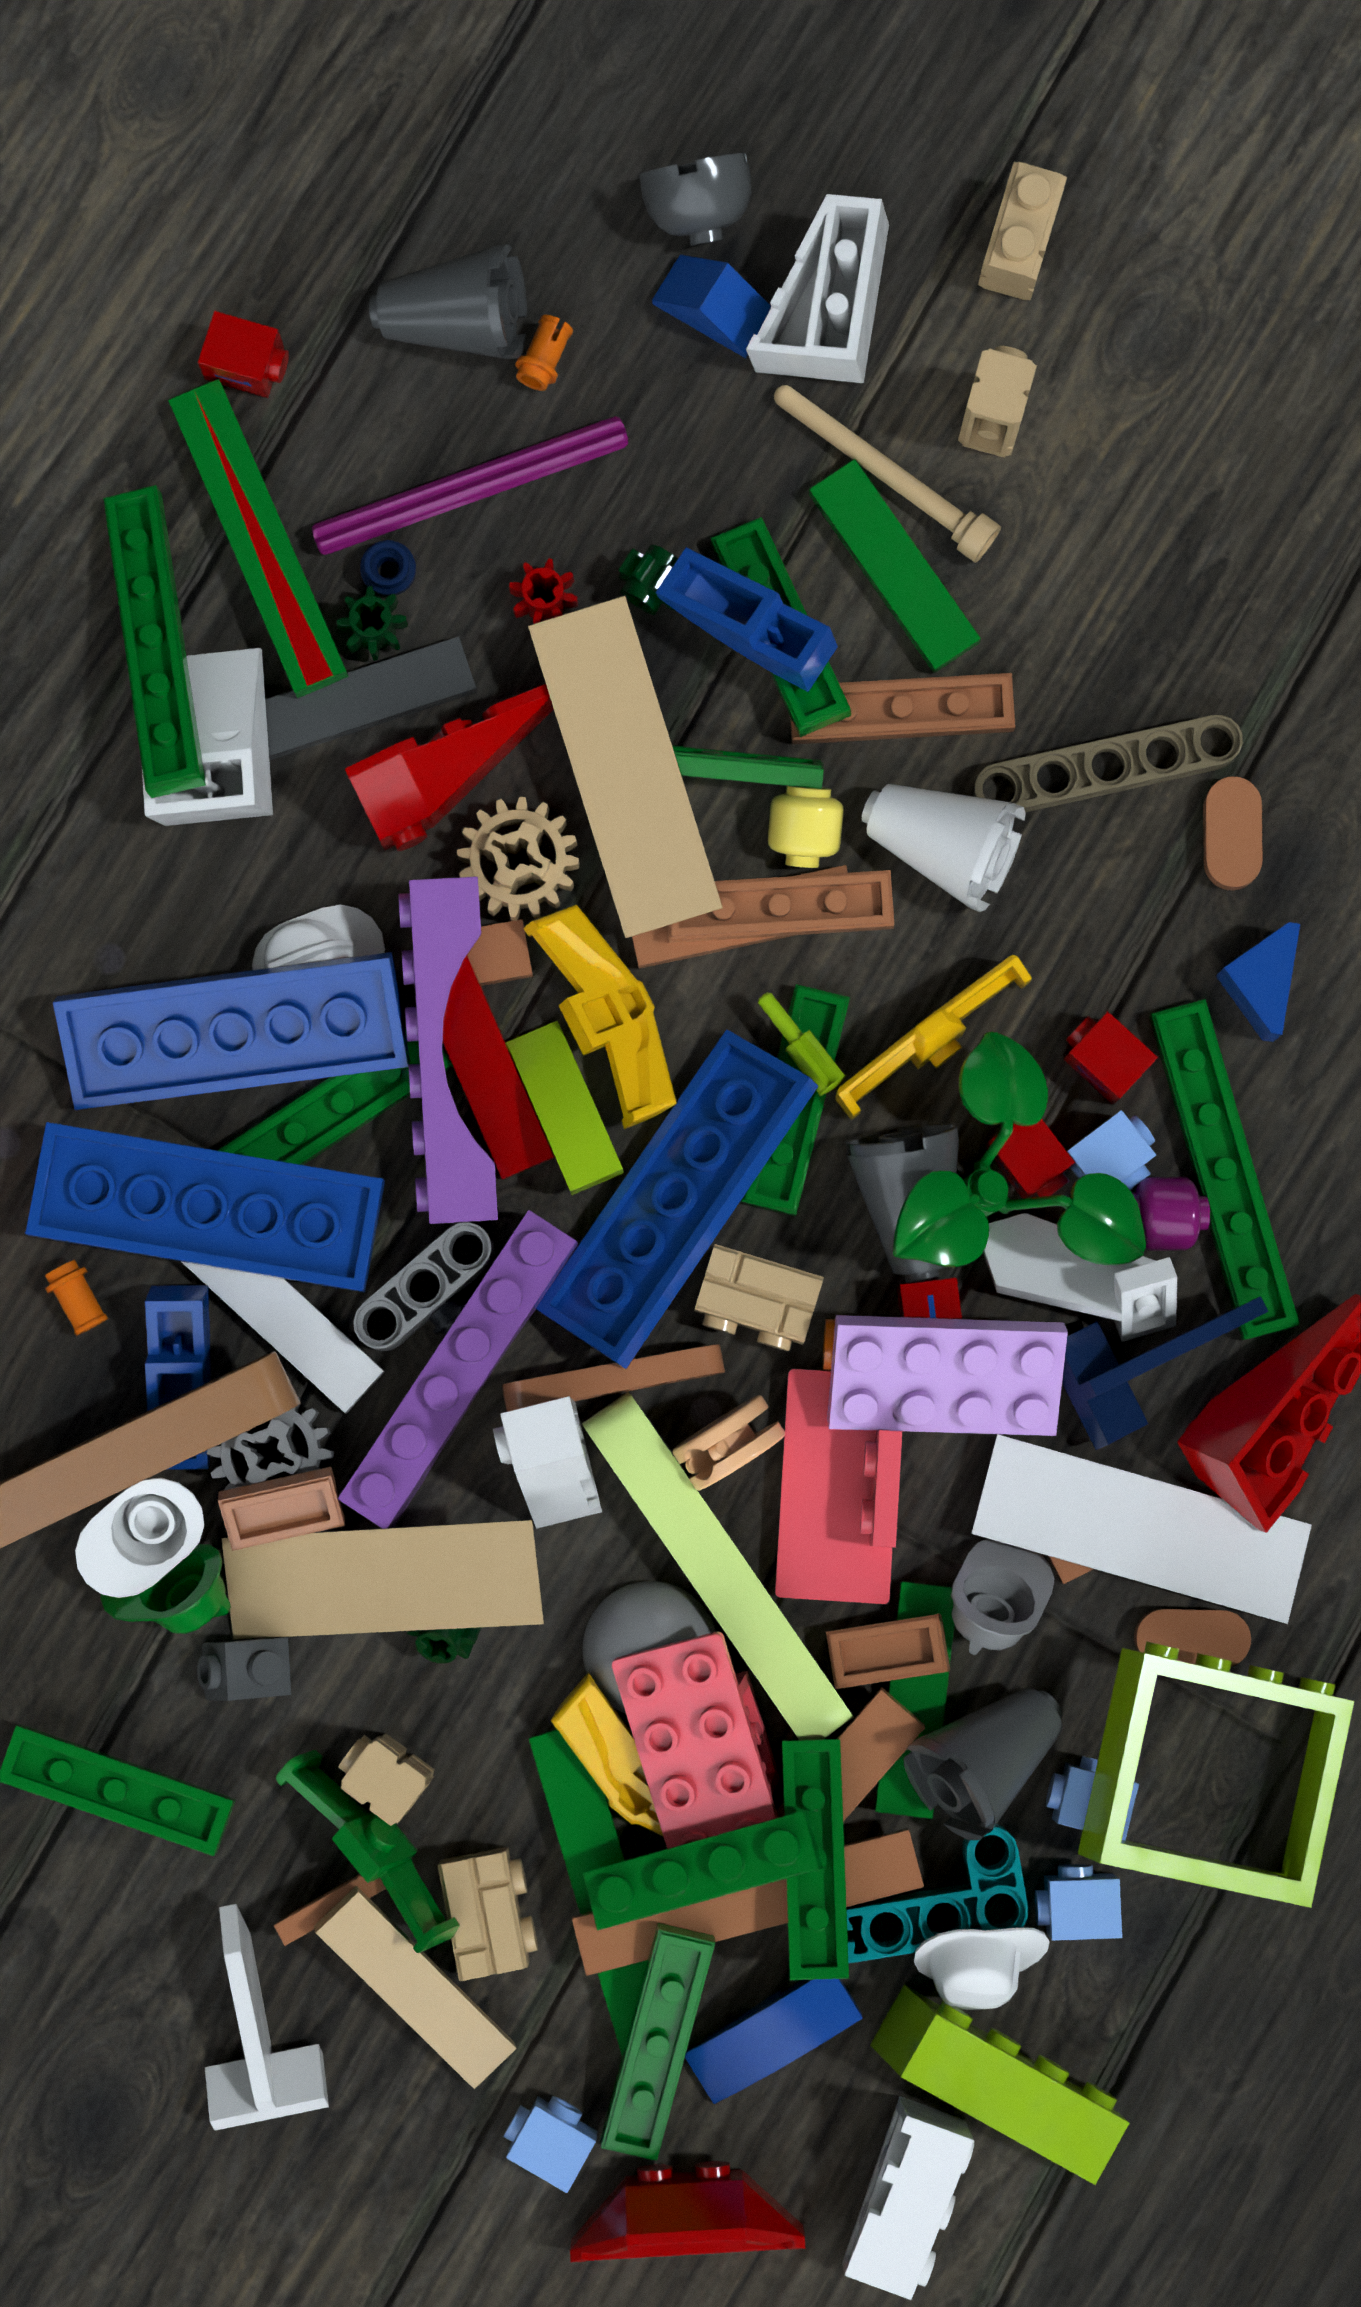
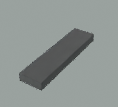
M459 636L348 672L349 677L298 699L294 690L265 699L269 761L477 693Z

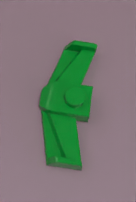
M312 1750L290 1759L276 1775V1781L280 1786L289 1783L339 1829L332 1840L367 1883L379 1878L382 1880L417 1940L413 1947L414 1951L421 1953L453 1938L460 1924L455 1917L447 1921L445 1920L412 1862V1857L418 1850L395 1823L390 1826L377 1815L363 1808L349 1794L343 1791L337 1783L319 1768L323 1756L317 1750Z

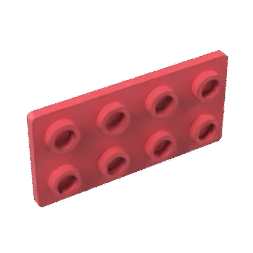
M791 1369L788 1372L775 1594L779 1598L887 1604L890 1600L892 1547L896 1548L902 1431L829 1429L827 1411L831 1371Z
M717 1631L617 1657L612 1662V1669L667 1849L779 1818L772 1795L780 1781V1776L748 1671L735 1674L725 1638L721 1632Z

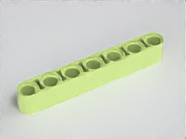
M626 1392L583 1422L582 1425L797 1738L799 1740H823L852 1720L854 1717L700 1493L694 1488L688 1476L630 1392Z

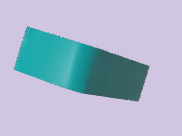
M996 1824L993 1830L985 1836L996 1835L1001 1837L1005 1844V1853L998 1863L983 1865L977 1862L975 1857V1847L979 1841L964 1838L962 1853L967 1884L893 1895L846 1907L847 1931L853 1930L849 1918L859 1916L858 1928L865 1944L864 1946L855 1947L853 1935H847L848 1964L915 1953V1950L925 1940L943 1933L930 1929L927 1924V1915L930 1909L939 1903H949L957 1908L958 1920L949 1931L958 1929L986 1931L1023 1928L1028 1918V1904L1019 1850L1015 1839L1003 1826ZM999 1893L1012 1896L1015 1902V1910L1007 1921L993 1923L986 1919L984 1912L987 1900ZM883 1912H891L901 1919L899 1934L887 1942L874 1939L870 1934L872 1919L877 1914Z

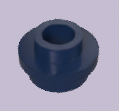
M384 540L373 544L366 550L361 559L360 572L367 587L372 586L376 594L388 597L391 594L399 595L412 585L416 576V563L411 551L405 545L393 540ZM385 562H394L399 566V570L394 577L384 578L379 574L380 566Z

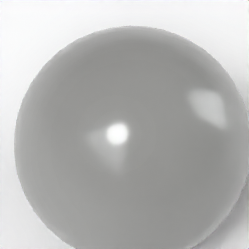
M660 1581L635 1582L619 1588L607 1596L590 1617L585 1629L582 1646L585 1670L595 1680L596 1685L613 1708L626 1714L612 1669V1662L617 1657L717 1631L706 1608L686 1590Z

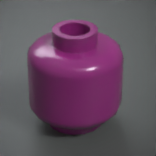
M1146 1177L1134 1187L1132 1194L1138 1203L1146 1240L1145 1251L1188 1250L1195 1245L1200 1230L1208 1229L1210 1223L1208 1198L1206 1196H1199L1195 1184L1187 1177Z

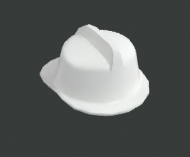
M345 905L323 907L283 922L267 932L255 949L252 968L253 970L384 953L382 932L373 918L358 908Z
M165 1478L145 1479L126 1488L91 1518L80 1532L75 1549L77 1569L86 1584L100 1594L117 1598L140 1594L156 1584L198 1545L205 1525L201 1505L190 1490L179 1482Z
M1007 1928L986 1931L958 1929L939 1933L925 1940L915 1950L914 1963L919 1972L933 1979L938 1994L946 2004L956 2006L962 2010L992 2009L1009 2002L1017 1991L1019 1972L1038 1962L1048 1951L1050 1941L1043 1931L1035 1928Z

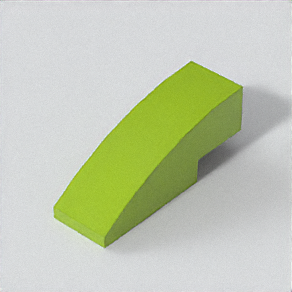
M558 1020L506 1042L571 1195L623 1174L622 1165Z

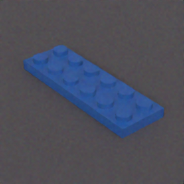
M392 952L57 996L53 1001L74 1110L408 1067L410 1063Z
M726 1029L678 1099L677 1104L669 1112L536 1307V1310L627 1369L810 1100L818 1085L809 1076Z
M46 1122L25 1234L56 1241L365 1293L385 1180Z

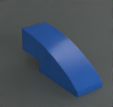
M687 547L656 591L659 599L711 636L754 663L809 692L838 647L829 626L783 604L779 593Z
M208 1285L151 1286L145 1300L148 1346L145 1375L148 1411L211 1381ZM206 1450L166 1470L208 1469L210 1455H207Z
M841 1979L800 1980L785 1991L781 1992L780 1990L689 2048L686 2051L685 2059L713 2104H716L798 2059L855 2024L863 2017Z

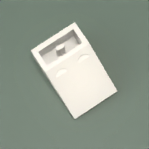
M253 648L188 655L187 663L206 785L151 799L145 790L143 778L145 816L164 826L273 815L262 649Z

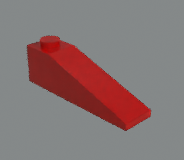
M546 684L492 705L483 712L482 718L484 721L473 725L471 720L461 721L460 718L444 724L441 731L433 736L429 743L417 745L414 737H411L345 768L355 793L384 851L393 846L396 847L397 851H403L427 838L425 831L434 827L554 710Z
M1358 1294L1351 1296L1214 1397L1197 1418L1188 1425L1184 1434L1177 1441L1195 1475L1260 1531L1267 1533L1300 1492L1309 1473L1301 1468L1314 1442L1318 1440L1325 1443L1333 1426L1327 1423L1330 1411L1339 1394L1346 1395L1351 1393L1361 1374V1296Z

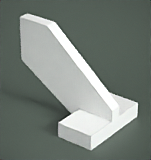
M1027 1213L988 1223L989 1238L983 1254L997 1293L1113 1319L1122 1342L1176 1326L1177 1275L1170 1257L1155 1261L1142 1256L1125 1265H1101L1086 1261L1073 1254L1060 1239L1057 1232V1224Z
M237 1904L219 1907L224 1959L245 2059L205 2067L209 2120L213 2129L220 2130L329 2107L323 2052L319 2044L273 2053L251 1934Z

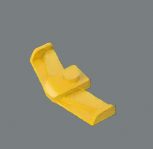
M573 905L533 920L523 929L527 935L535 938L578 992V994L565 999L558 1006L583 1056L606 1047L624 1117L621 1120L623 1128L627 1129L651 1119L676 1105L677 1102L653 1013L655 1006L643 982L634 977L578 905Z
M1011 955L917 1024L841 1085L837 1090L835 1098L851 1120L857 1117L861 1112L857 1102L911 1060L917 1069H920L929 1061L935 1068H938L960 1051L962 1046L957 1039L966 1030L965 1025L961 1022L964 1018L1011 983L1015 982L1022 989L1032 980V977L1018 956Z
M587 1673L560 1704L551 1722L608 1798L609 1806L631 1825H641L663 1836L632 1732L596 1685L592 1676Z

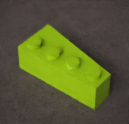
M904 1984L870 2046L900 2077L1096 2185L1130 2124L1113 2109L1117 2099L1088 2081L1083 2089L1066 2080L1070 2073L1050 2059L1039 2055L1036 2061H1033L1019 2052L1022 2046L1002 2032L991 2028L986 2033L972 2025L973 2018L956 2006H950L944 2001L939 2005Z

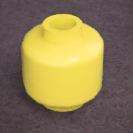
M786 786V793L775 796L771 802L768 845L772 850L786 854L785 865L818 868L820 857H830L840 849L843 805L837 799L831 798L830 788L822 787V789Z

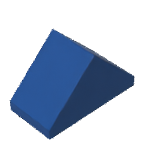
M679 255L652 299V304L745 359L748 356L746 348L754 334H758L772 307L729 263L686 255Z
M1287 923L1225 966L1216 975L1217 979L1263 1041L1274 1042L1283 1034L1300 924Z

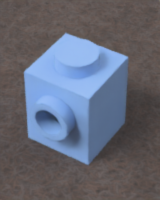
M1121 1110L1067 1151L1075 1162L1070 1168L1078 1179L1090 1173H1104L1119 1179L1130 1190L1151 1174L1144 1164L1156 1156L1150 1147L1155 1142V1139L1146 1125L1136 1115L1128 1119Z
M1082 1756L1080 1766L1065 1763L1062 1775L1053 1773L1048 1788L1046 1807L1054 1809L1052 1819L1057 1824L1083 1830L1098 1759ZM1135 1781L1122 1840L1125 1841L1139 1784Z
M1091 1864L1059 1865L1058 1875H1044L1045 1890H1035V1916L1037 1926H1046V1933L1052 1941L1122 1938L1120 1879L1113 1873L1093 1874V1865Z
M537 2096L530 2110L521 2105L519 2106L503 2137L512 2142L506 2158L568 2193L596 2143L598 2131L581 2122L582 2112L567 2101L552 2096L551 2100L547 2102Z

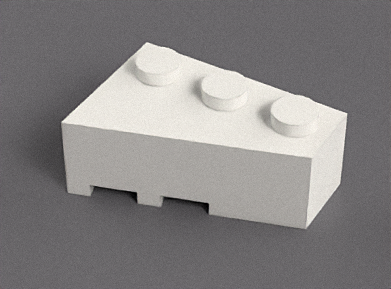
M826 195L795 254L796 261L782 288L778 287L770 302L772 307L758 334L753 335L746 348L755 372L864 383L889 229L882 199Z
M570 1396L500 1414L503 1426L493 1429L500 1461L507 1465L513 1464L514 1472L536 1529L602 1512L576 1403Z
M899 2097L842 2262L844 2276L909 2300L912 2299L917 2284L924 2287L927 2285L936 2258V2252L931 2251L939 2229L945 2230L949 2223L955 2203L953 2193L961 2173L964 2174L968 2167L975 2140L964 2119L904 2097Z

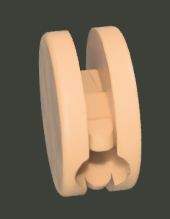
M757 1395L730 1410L673 1449V1455L678 1463L686 1462L687 1471L693 1474L689 1477V1480L696 1490L705 1489L764 1453L785 1436V1431L778 1421L755 1434L748 1423L769 1408L761 1395Z

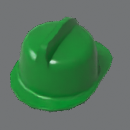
M198 1544L185 1559L178 1563L156 1584L138 1595L117 1598L101 1594L100 1597L105 1612L114 1619L129 1622L154 1621L176 1634H188L196 1631L212 1618L227 1615L231 1608L230 1602L225 1595V1585L220 1575L222 1558L219 1550L210 1544Z

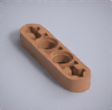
M720 1344L633 1359L627 1369L617 1363L515 1381L503 1384L502 1390L506 1412L568 1396L574 1401L703 1378L725 1373Z

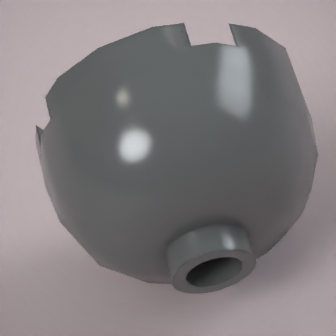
M744 153L695 160L694 163L680 166L675 164L639 174L642 198L650 218L659 229L669 235H689L691 246L723 240L721 229L739 221L747 210L751 196V175L746 154Z

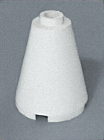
M887 784L881 792L874 790L870 794L863 809L862 822L868 824L867 835L964 905L981 912L990 905L981 901L987 889L998 893L1009 872L1022 834L1012 831L1014 818L1025 821L1026 813L1024 807L1012 802Z

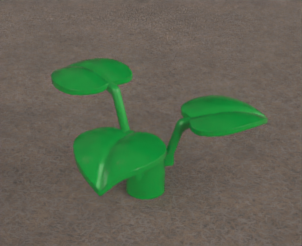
M986 1032L983 1034L981 1040L965 1058L961 1067L959 1093L963 1105L975 1119L987 1125L1001 1123V1130L983 1157L974 1163L973 1173L962 1179L952 1171L939 1170L927 1174L914 1184L902 1205L897 1219L893 1242V1256L901 1259L919 1260L942 1267L964 1266L980 1257L986 1248L989 1238V1224L986 1217L997 1211L1007 1214L1012 1210L1060 1206L1066 1210L1058 1220L1057 1232L1064 1245L1073 1254L1092 1263L1115 1266L1125 1265L1141 1258L1146 1249V1240L1138 1203L1128 1187L1111 1175L1090 1173L1080 1177L1072 1186L1071 1198L1065 1195L1012 1200L1008 1198V1185L1005 1178L1000 1173L991 1170L990 1164L1012 1134L1013 1123L1020 1126H1032L1042 1119L1048 1102V1088L1040 1066L1022 1045L997 1032Z

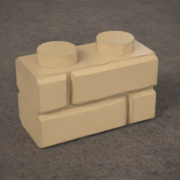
M1022 162L1013 163L983 262L979 286L1022 300H1031L1066 184V176Z
M997 346L995 350L988 349L982 351L958 441L963 444L962 446L1004 458L1012 454L1037 365L1032 362L1033 360L1027 359V355L1023 351L1008 346Z
M714 1244L694 1312L705 1315L702 1323L703 1326L735 1335L738 1325L759 1331L758 1343L790 1351L792 1342L801 1345L805 1342L824 1277Z
M387 1733L382 1736L379 1735L374 1740L364 1735L356 1741L338 1766V1768L346 1773L341 1780V1789L361 1804L371 1803L369 1810L390 1826L395 1823L398 1824L434 1778V1769L415 1754L409 1757L406 1756L407 1748Z
M503 1847L440 1860L437 1866L447 1919L455 1917L460 1924L455 1936L451 1938L459 1981L527 1968L530 1963L528 1953L538 1951V1944L532 1916L522 1918L517 1895L527 1893L526 1878L521 1858L511 1860L509 1848Z

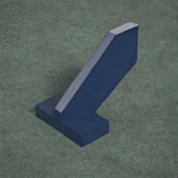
M1262 1297L1255 1298L1121 1364H1118L1098 1322L1067 1336L1062 1384L1095 1450L1107 1446L1148 1424L1127 1381L1269 1312Z

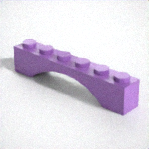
M478 877L409 880L410 893H401L398 896L400 928L412 927L413 950L402 951L404 985L415 984L416 1007H406L405 1014L407 1042L419 1041L420 1064H409L410 1098H422L423 1121H412L414 1155H425L427 1176L415 1178L417 1212L429 1211V1224L498 1220L495 1162L474 1140L458 1114L447 1084L442 1053L443 1018L450 989L464 958L481 936Z
M527 1211L351 1477L338 1500L382 1529L395 1526L424 1482L471 1403L578 1247L576 1240L532 1211Z

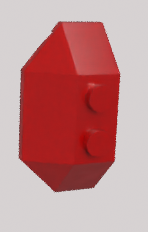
M701 2162L695 2165V2172L672 2173V2166L645 2165L637 2168V2175L626 2176L573 2236L570 2246V2262L806 2249L803 2224L742 2169L730 2170L729 2162Z

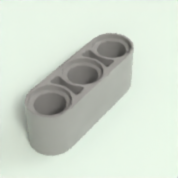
M470 1222L457 1223L447 1229L358 1308L353 1323L354 1331L359 1340L366 1346L379 1351L393 1350L403 1344L427 1323L429 1318L452 1297L458 1296L492 1264L495 1254L494 1245L487 1232L479 1225ZM463 1235L477 1236L483 1243L482 1255L473 1264H459L453 1258V1245ZM421 1272H431L437 1275L439 1279L440 1289L438 1294L429 1302L421 1303L413 1300L409 1288L412 1279ZM377 1310H391L396 1317L397 1325L395 1332L385 1340H374L367 1331L368 1318Z

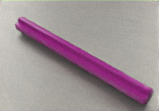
M614 416L315 523L312 526V534L320 553L327 555L623 449L628 445L627 432L621 419Z

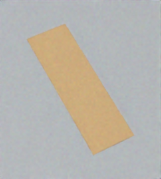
M622 596L528 626L625 938L723 908L626 597Z
M532 1520L310 1533L234 1551L231 1549L229 1538H221L228 1598L231 1606L230 1615L233 1639L544 1624Z

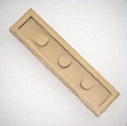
M357 1886L314 1926L315 1933L474 2089L517 2049L514 2041L424 1952L416 1953L414 1951L415 1943Z

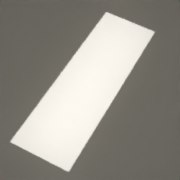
M997 1434L971 1534L1288 1624L1312 1525L1280 1516L1269 1531L1265 1533L1258 1530L1221 1498Z

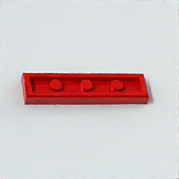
M467 954L450 989L443 1018V1043L500 1176L505 1180L555 1158V1155Z

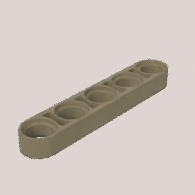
M1211 715L994 763L985 767L978 774L973 787V797L985 798L983 784L991 777L1001 776L1007 778L1014 787V797L1010 802L1024 807L1026 813L1215 771L1229 766L1237 757L1243 745V735L1239 725L1231 718L1223 715ZM1210 728L1224 730L1231 740V749L1228 754L1221 757L1208 755L1201 746L1202 733ZM1156 740L1169 742L1177 752L1176 763L1167 769L1154 767L1146 757L1147 746ZM1102 752L1115 754L1120 758L1123 765L1121 776L1113 781L1099 779L1092 770L1093 758ZM1048 764L1061 766L1068 775V786L1059 793H1049L1043 790L1037 781V773L1043 766Z

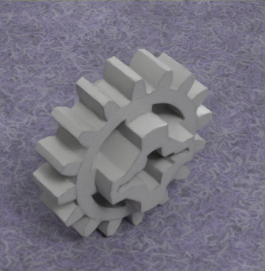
M299 1404L293 1409L271 1419L268 1428L256 1433L246 1431L223 1442L221 1446L208 1449L207 1455L221 1458L222 1466L217 1467L210 1474L215 1479L227 1477L230 1483L226 1486L225 1490L273 1480L275 1477L285 1473L295 1475L321 1469L319 1468L320 1460L334 1457V1451L320 1447V1441L331 1434L330 1429H314L312 1423L316 1420L319 1412L315 1408H311L301 1414L298 1412ZM296 1425L302 1430L306 1438L308 1458L298 1453L292 1438ZM276 1437L279 1440L277 1449L284 1453V1457L292 1460L294 1465L286 1462H271L266 1469L263 1467L265 1457L258 1453V1449L249 1446L248 1442L271 1444ZM234 1449L242 1452L247 1462L249 1471L245 1477L246 1481L240 1476L236 1468Z

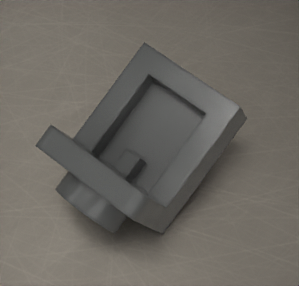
M288 1637L203 1643L202 1656L199 1658L197 1665L199 1684L204 1689L205 1699L232 1701L291 1695Z

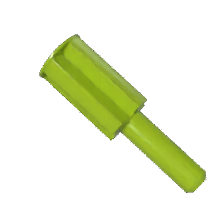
M766 992L758 999V1004L790 1044L786 1047L785 1051L802 1073L809 1076L818 1085L816 1091L819 1093V1096L832 1091L844 1080L846 1074H843L810 1030L804 1034L801 1032L772 993Z

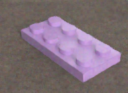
M836 1315L827 1411L829 1429L1056 1436L1068 1335L1065 1323Z

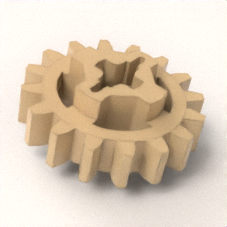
M519 797L516 810H508L504 801L500 799L496 801L498 814L490 817L482 810L476 813L481 825L478 831L473 828H464L463 836L472 845L471 848L457 849L458 860L464 863H470V867L459 872L460 877H478L479 901L486 896L490 899L487 909L490 915L495 916L504 906L508 907L511 921H517L521 909L529 908L534 919L540 918L539 904L546 901L557 909L560 906V901L556 890L561 888L572 891L574 888V882L565 875V872L579 869V858L566 855V852L577 846V840L575 835L561 837L560 834L567 825L566 819L563 816L557 817L551 822L547 820L549 813L548 804L542 802L535 812L528 811L526 798ZM521 824L517 831L505 835L496 833L503 827ZM544 834L551 840L555 848V864L551 863L550 859L542 856L539 847L543 841L542 837ZM522 848L527 849L528 859L531 864L527 866L520 863L515 870H511L506 855L508 853L517 855ZM482 854L488 860L496 863L498 868L492 885L485 878L481 869ZM532 883L541 886L533 892L515 895L520 887Z

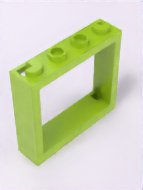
M1146 1641L1144 1652L1122 1648L1078 1855L1105 1865L1312 1908L1354 1701L1333 1696L1335 1684L1301 1677L1298 1688L1282 1684L1283 1672L1249 1665L1247 1676L1230 1672L1232 1661L1197 1653L1196 1662L1192 1664L1177 1660L1178 1648ZM1157 1674L1315 1710L1281 1873L1122 1840Z

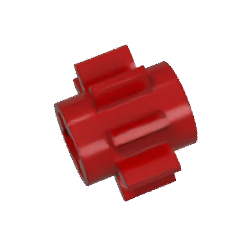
M548 558L545 567L533 569L530 564L525 562L523 564L525 573L523 582L509 583L510 593L515 597L523 598L513 608L516 618H521L528 614L533 618V623L536 624L562 616L565 607H578V597L572 593L564 592L574 583L573 573L567 572L559 576L554 571L553 559ZM542 587L547 593L553 591L554 600L546 604L541 597L535 599L534 590Z

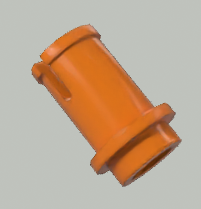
M552 315L541 316L538 322L539 326L526 355L520 356L515 364L518 369L516 378L525 386L538 391H545L548 384L555 383L558 377L555 368L568 339L573 333L572 327L567 322L562 324L560 330L556 329L560 318Z
M74 1259L45 1275L49 1286L45 1289L47 1293L54 1292L74 1328L75 1335L78 1336L108 1320V1317L103 1313L84 1277L88 1272L86 1267L79 1268Z

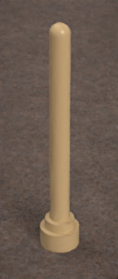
M782 385L776 389L774 400L778 406L852 460L855 459L867 471L953 533L951 539L958 543L957 550L974 563L978 562L987 552L1001 530V526L984 513L977 516L970 511L966 515L792 387Z

